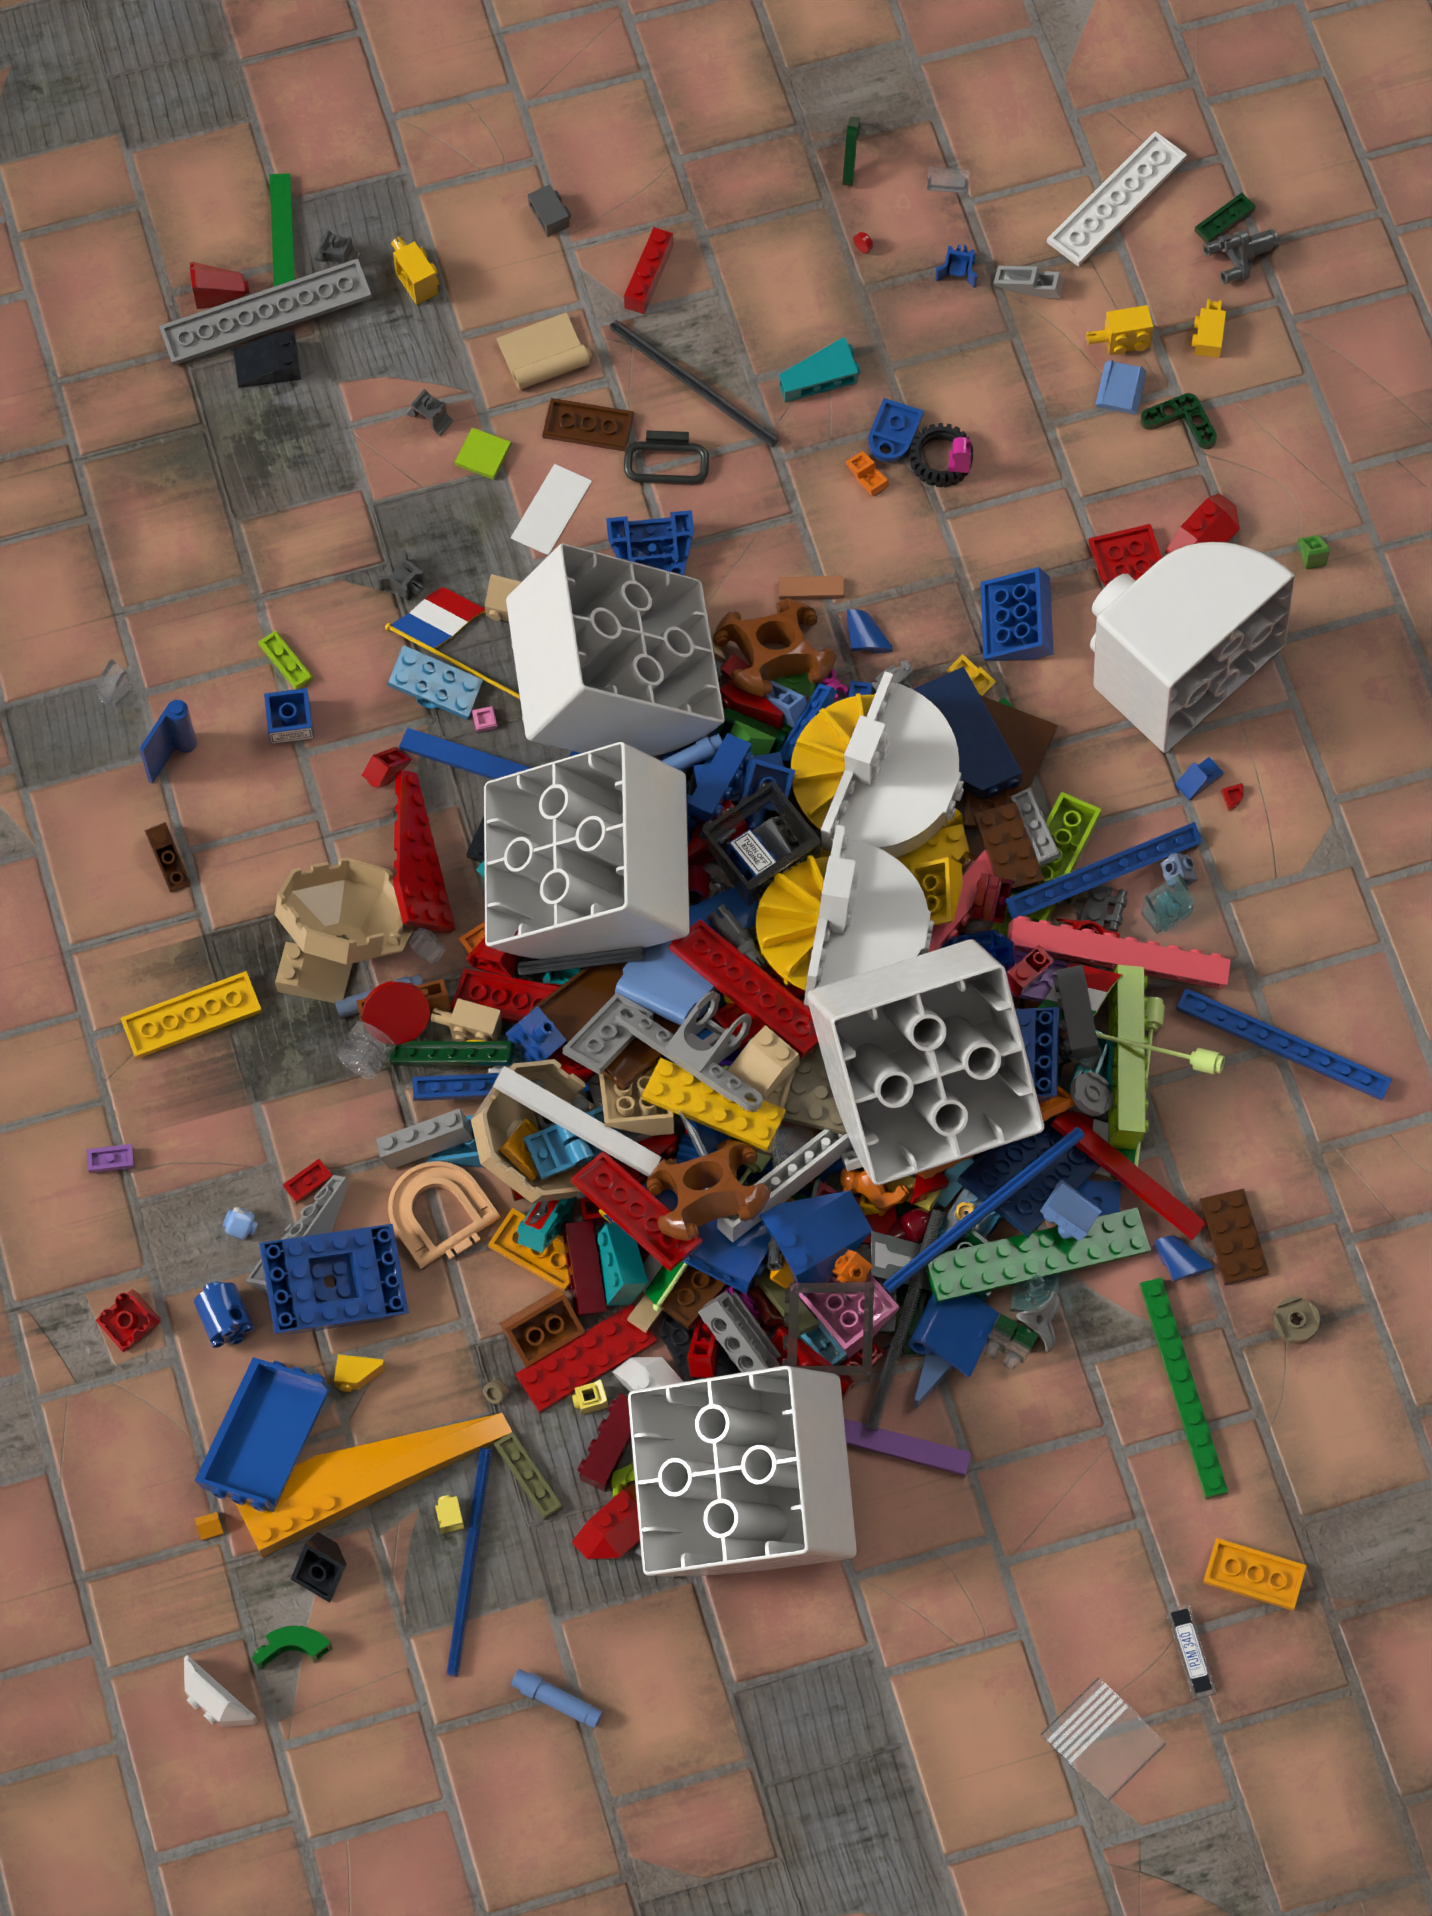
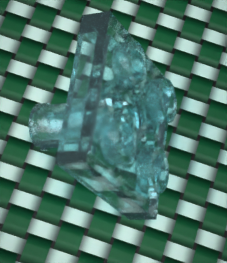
M1060 1274L1045 1278L1034 1275L1028 1282L1013 1285L1010 1311L1034 1310L1050 1298L1051 1292L1055 1291L1058 1295Z

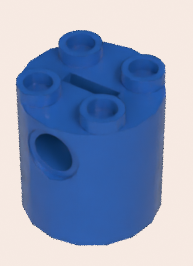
M219 1281L207 1284L203 1288L204 1291L195 1297L194 1304L212 1347L219 1348L230 1342L232 1345L244 1341L243 1336L253 1331L254 1327L236 1284Z

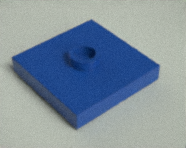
M1087 1180L1076 1190L1101 1209L1102 1212L1098 1216L1120 1212L1121 1182Z

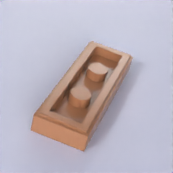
M843 576L779 577V600H785L786 598L793 600L844 598Z

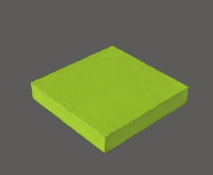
M471 428L455 460V466L494 480L511 447V442Z

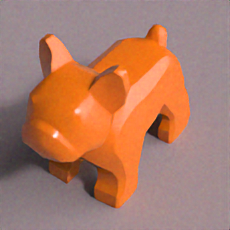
M844 1168L841 1172L840 1182L843 1191L851 1190L853 1195L857 1193L864 1194L875 1208L879 1210V1216H884L888 1210L905 1202L911 1195L910 1190L905 1185L902 1187L899 1185L895 1192H889L886 1183L875 1185L865 1170L854 1169L847 1171Z

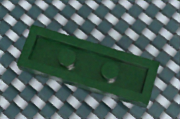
M1241 192L1195 226L1194 231L1206 243L1212 242L1254 212L1256 206Z

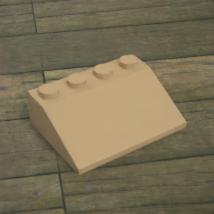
M656 1066L624 1091L602 1073L599 1075L605 1126L650 1136L674 1134L673 1112L642 1100V1094Z

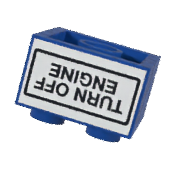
M307 688L264 694L268 734L271 744L314 738L310 698Z
M749 829L729 842L723 863L746 892L752 895L771 882L777 860L775 855L763 846L761 838L756 834L754 835Z

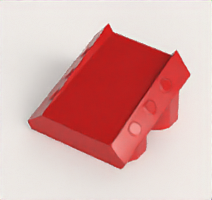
M131 1289L128 1293H120L115 1299V1304L109 1309H104L95 1321L119 1349L125 1352L161 1322V1318L138 1292Z

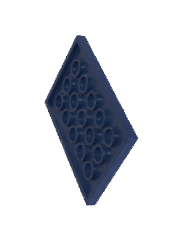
M1054 1115L1047 1121H1044V1130L1039 1134L986 1150L959 1176L957 1182L984 1202L1064 1137L1051 1126L1057 1117ZM1074 1145L994 1211L1029 1237L1046 1221L1040 1210L1060 1180H1063L1073 1189L1077 1190L1101 1166Z

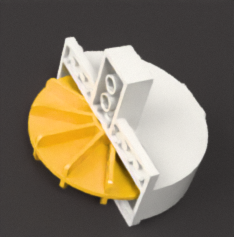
M886 671L875 695H860V693H857L856 696L837 701L825 709H820L819 713L811 719L801 732L792 754L791 769L795 770L792 787L797 803L810 823L821 830L822 849L830 852L832 850L836 825L845 826L844 835H847L850 840L875 846L895 858L906 855L927 843L942 826L946 827L948 820H953L956 811V800L960 801L964 791L962 788L964 782L961 781V773L959 772L958 747L946 718L923 695L911 688L893 682V674Z
M836 825L831 856L814 859L813 855L807 856V861L775 875L774 881L764 892L757 909L756 935L761 955L784 978V983L787 986L793 984L806 991L804 1005L808 1007L807 994L812 989L928 953L934 921L930 920L931 911H928L924 893L913 874L889 853L875 846L848 839V836L844 835L845 826Z

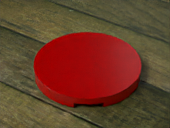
M393 981L385 982L374 988L366 997L362 1012V1019L368 1033L377 1041L389 1045L404 1044L415 1039L427 1026L430 1016L427 998L420 988L412 983Z

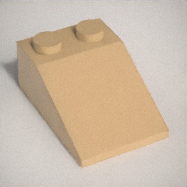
M286 942L275 981L277 991L335 1003L345 997L353 963L346 965L304 953L296 943Z
M765 1025L749 1041L727 1071L758 1091L764 1100L800 1065L799 1054Z

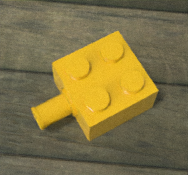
M397 237L399 243L396 238L391 242L392 247L396 250L393 252L396 275L415 304L418 305L438 294L437 285H439V281L436 277L438 271L433 263L428 262V257L423 247L419 248L415 241L406 245L402 237Z
M1148 305L1106 312L1104 329L1086 332L1087 344L1106 342L1109 355H1121L1129 351H1144L1150 348L1153 324Z

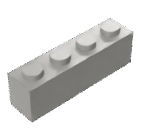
M459 1108L377 1138L376 1140L380 1158L391 1170L473 1140L470 1122Z

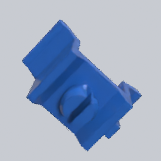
M962 244L958 245L956 250H953L952 246H948L945 264L936 267L935 280L940 281L947 276L949 264H951L949 275L964 277L968 267L967 281L975 288L977 285V274L972 271L977 255L974 254L975 250L968 252L967 246L964 245L963 251H961Z

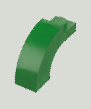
M286 1626L265 1635L269 1644L267 1646H260L254 1652L252 1660L256 1667L261 1670L282 1653L299 1651L306 1654L315 1663L332 1650L333 1647L324 1635L314 1629L304 1626Z

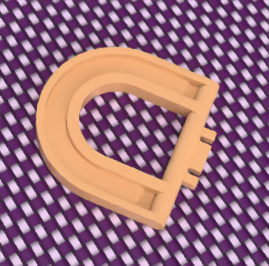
M442 1161L422 1163L406 1171L396 1181L388 1201V1214L390 1223L393 1224L394 1232L420 1269L444 1254L448 1256L449 1260L453 1259L455 1255L452 1250L457 1255L473 1246L470 1238L475 1243H478L481 1240L477 1233L501 1218L476 1180L466 1170L455 1164ZM435 1187L451 1191L474 1221L437 1246H434L413 1215V1204L416 1198L423 1191Z

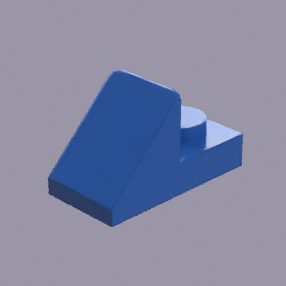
M1208 757L1199 765L1194 762L1175 785L1190 801L1222 777L1224 772Z

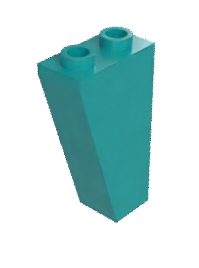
M846 337L835 341L779 374V387L785 403L858 383V374H861L858 362L853 360L854 350L852 344L847 343Z

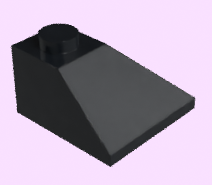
M317 1532L305 1543L290 1579L329 1603L334 1597L347 1565L338 1543Z

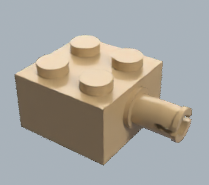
M457 999L453 1013L434 1008V1014L432 1013L431 1022L449 1026L452 1039L455 1041H498L503 1028L501 1010L462 999Z

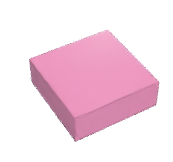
M493 706L472 710L477 733L498 728Z

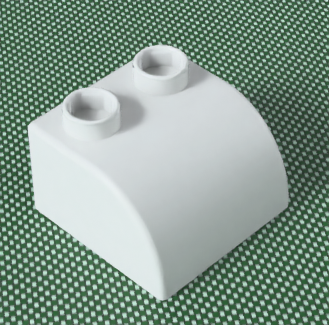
M1204 542L1187 545L1167 554L1136 581L1129 574L1119 575L1099 593L1091 609L1092 613L1097 617L1096 632L1090 642V648L1095 652L1093 678L1095 689L1163 753L1168 752L1284 647L1287 638L1295 574L1275 559L1249 547L1225 542Z
M562 543L507 596L506 604L522 709V720L525 736L529 741L579 753L617 742H624L650 756H657L685 747L708 735L724 723L725 717L703 586L698 579Z
M617 742L490 780L485 784V943L487 946L518 956L547 959L633 947L647 948L684 938L689 934L686 775L683 771L624 742Z
M966 940L812 989L808 992L807 1000L840 1117L858 1159L875 1185H882L1039 1134L1044 1130V1122L1005 968L975 940Z
M780 1366L632 1390L628 1394L642 1567L646 1575L707 1576L736 1574L855 1557L857 1549L841 1383L838 1375L792 1366Z

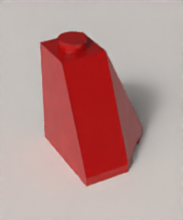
M190 262L191 283L197 309L216 307L246 297V294L250 293L248 281L243 280L242 273Z
M484 937L467 955L466 960L472 968L513 978L520 956L487 946Z

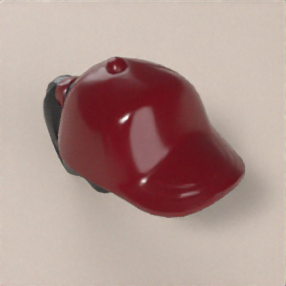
M914 1208L906 1212L892 1224L889 1229V1236L918 1244L922 1243L932 1211ZM941 1208L936 1209L938 1211L945 1213V1211Z

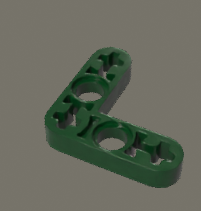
M850 117L848 121L842 185L853 186L860 117Z
M1183 394L1147 408L1141 413L1140 423L1147 430H1153L1184 418L1197 444L1201 448L1211 449L1216 444L1217 434L1201 403L1194 394ZM1188 401L1189 404L1192 403V407H1189V405H1185V402ZM1172 408L1175 410V414L1171 416L1166 415L1164 409ZM1147 416L1154 418V421L1146 420ZM1199 417L1204 422L1201 425H1195L1192 419ZM1204 433L1207 438L1211 437L1210 441H1207V439H1203Z

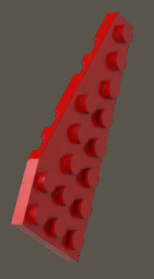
M1151 524L1092 537L1088 540L1100 580L1105 586L1121 574H1129L1136 581L1162 559Z
M401 769L395 774V795L398 798V804L395 805V813L398 816L397 821L394 822V850L397 853V860L393 863V868L396 869L393 886L402 923L451 933L456 929L417 773Z

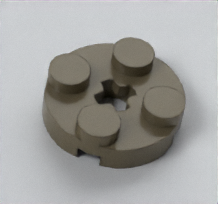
M1290 1297L1279 1304L1274 1313L1273 1325L1277 1334L1286 1343H1304L1313 1338L1317 1333L1320 1315L1316 1306L1310 1301L1307 1302L1300 1297ZM1293 1315L1303 1319L1300 1325L1291 1322Z

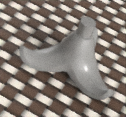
M1055 1291L1051 1292L1050 1298L1034 1310L1019 1312L1016 1315L1018 1323H1025L1041 1337L1045 1344L1046 1352L1052 1350L1055 1345V1332L1051 1320L1055 1316L1060 1304L1059 1296Z

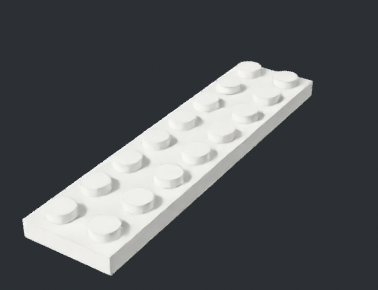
M1155 131L1047 238V243L1079 267L1187 159V154Z

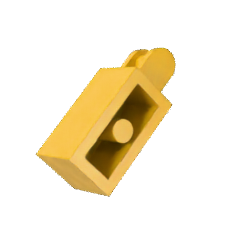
M1207 298L1206 308H1201L1200 316L1195 315L1194 328L1198 329L1197 334H1193L1192 338L1195 355L1220 358L1226 311L1221 310L1222 300L1215 302Z

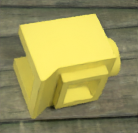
M601 1380L575 1388L576 1395H572L575 1409L580 1408L581 1415L608 1408V1401ZM594 1392L595 1399L584 1401L583 1395Z
M446 1495L440 1497L435 1508L441 1534L464 1529L457 1496Z

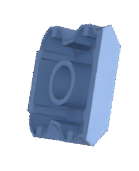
M1113 360L1105 362L1095 405L1100 408L1136 415L1147 371L1142 366L1137 367L1114 362Z
M1063 1180L1058 1182L1040 1210L1048 1223H1056L1058 1225V1233L1063 1239L1074 1237L1078 1241L1088 1235L1089 1229L1102 1212L1100 1208Z

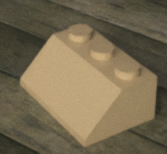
M491 574L485 602L486 616L495 621L504 620L509 622L506 598L521 582Z

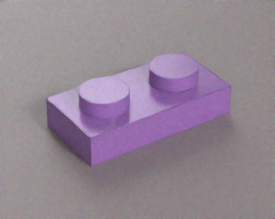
M132 1144L86 1149L89 1174L134 1168Z

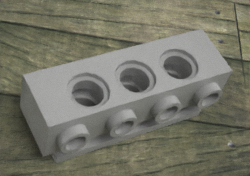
M726 1291L707 1302L698 1311L703 1322L710 1328L716 1340L723 1346L729 1358L735 1363L741 1373L781 1366L776 1360L781 1356L736 1292L730 1295Z

